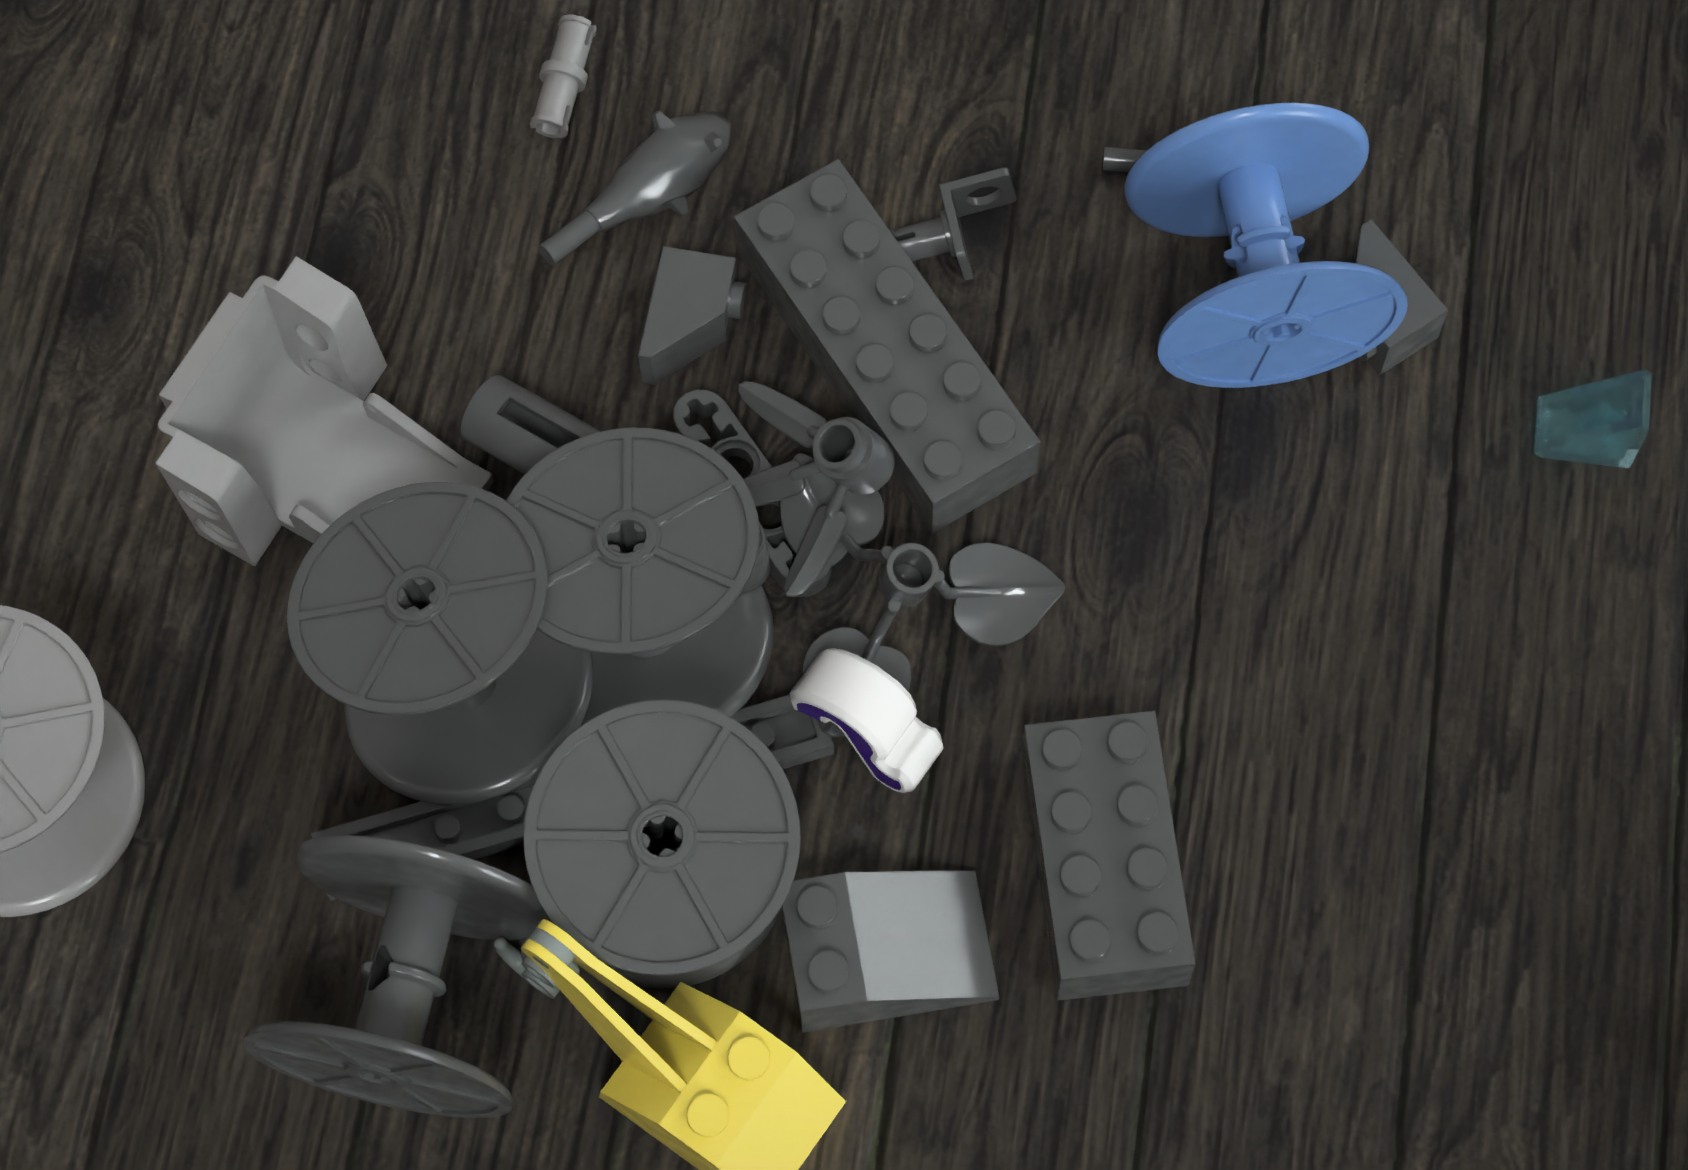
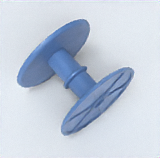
M1274 103L1244 107L1210 116L1179 129L1152 146L1133 165L1124 185L1126 202L1131 211L1147 225L1167 233L1192 237L1229 236L1231 249L1224 252V258L1229 266L1236 269L1238 275L1237 278L1222 283L1197 296L1179 309L1166 323L1158 340L1157 353L1160 363L1170 374L1190 383L1221 388L1257 387L1285 383L1331 370L1362 356L1386 340L1402 323L1407 312L1408 303L1406 294L1398 281L1379 269L1357 263L1340 261L1300 263L1298 254L1302 251L1305 239L1302 236H1294L1291 221L1305 216L1332 201L1343 193L1363 170L1369 154V139L1364 127L1355 118L1334 108L1307 103Z

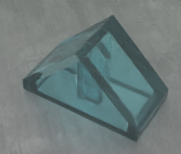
M1643 369L1538 397L1534 453L1541 458L1630 468L1649 432L1652 374Z

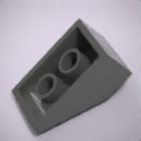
M975 871L843 872L794 880L792 882L790 891L781 908L802 1033L999 1000Z

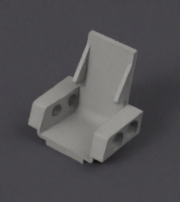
M297 256L279 281L268 276H260L253 282L243 298L229 292L159 394L167 410L160 418L158 427L171 441L156 461V466L197 533L253 566H256L281 526L314 544L321 534L347 511L363 501L388 490L424 482H453L475 486L488 491L495 480L492 473L462 457L381 396L370 393L386 369L387 363L356 294L348 287Z

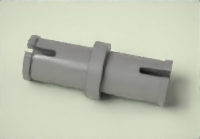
M564 15L560 18L558 23L559 29L550 60L542 63L539 78L543 85L534 116L530 121V127L536 128L535 132L550 138H564L567 136L569 131L568 125L577 93L585 89L588 80V74L584 68L597 27L596 25H591L589 19L578 15Z

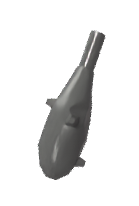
M661 111L653 113L651 116L654 133L620 163L608 184L597 198L584 209L583 213L538 246L543 259L553 266L597 232H604L629 221L648 218L669 208L679 216L685 215L689 211L686 198L704 184L726 156L731 142V123L718 111L695 113L671 119Z

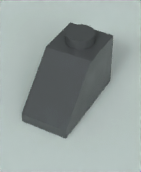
M1371 219L1361 226L1352 263L1379 269L1393 277L1402 286L1408 303L1406 315L1399 327L1381 344L1358 357L1361 361L1368 360L1379 375L1436 340L1441 332L1448 309Z
M663 246L638 354L642 383L655 385L727 340L731 318H742L747 293V283L738 282L736 258Z

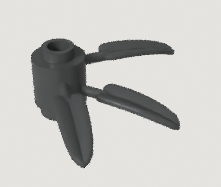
M745 381L738 384V392L742 400L755 413L792 440L806 448L813 447L814 462L801 466L798 461L794 460L744 478L743 480L751 492L756 507L800 494L806 487L803 479L820 472L837 483L828 506L822 505L817 509L785 581L784 593L786 596L796 597L802 595L815 582L841 539L848 522V517L839 510L847 491L858 495H866L882 488L893 473L895 464L894 453L890 444L858 419L841 417L827 422L824 417L794 399L762 384Z

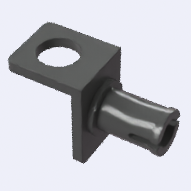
M999 168L940 184L945 207L944 210H940L941 217L897 229H889L911 261L915 262L950 252L952 258L957 257L964 280L974 279L959 217L1015 202L1017 198L1008 168ZM979 188H998L995 192L987 196H968L971 192Z

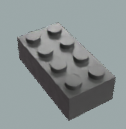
M1155 711L1024 725L1021 754L1056 1000L1188 986L1196 963Z

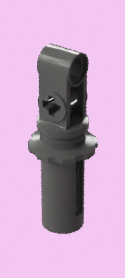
M502 375L490 377L479 387L471 398L461 423V436L463 440L524 475L536 463L561 446L578 438L601 432ZM760 523L759 548L751 576L741 593L750 592L760 587L770 572V560L765 533Z

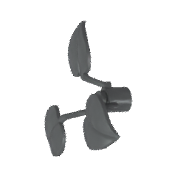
M798 453L792 459V461H798L801 466L814 462V458L802 453ZM822 472L803 479L806 486L803 492L780 501L781 527L788 545L796 555L817 509L822 505L828 506L837 486L836 482ZM878 490L866 495H858L847 491L839 511L847 515L848 522L832 554V566L840 562L847 552L856 560L883 562L884 566L880 571L878 580L879 588L882 595L889 602L870 640L860 631L847 627L832 629L820 635L811 644L805 655L802 676L820 652L836 648L856 654L877 665L909 691L911 683L909 660L897 649L880 646L900 607H911L919 604L927 596L932 586H934L943 598L956 599L953 606V619L958 629L965 636L978 644L989 647H1001L1015 643L1030 633L1048 609L1064 593L1065 585L1050 569L1027 554L1000 544L976 543L966 546L952 557L948 567L949 579L953 586L950 587L944 580V572L939 570L936 557L923 545L906 543L894 550L890 546H885L882 550L861 548V545L873 541L880 532L884 521V504ZM817 720L821 731L828 736L846 737L842 730L831 721L824 723Z

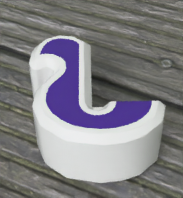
M831 648L820 652L790 692L791 702L795 710L821 722L827 723L831 721L837 725L873 777L896 792H912L944 749L938 730L935 727L924 724L916 717V704L910 693L880 667L848 651Z

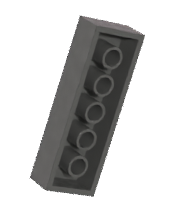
M839 159L734 216L736 252L851 418L858 419L890 444L895 458L894 470L891 476L932 534L1037 473L1041 441Z

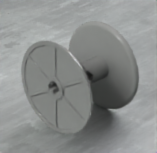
M0 605V917H17L47 911L67 903L94 886L118 862L128 847L141 817L145 796V769L142 754L133 732L121 714L102 697L97 676L79 646L61 629L42 617L25 610Z

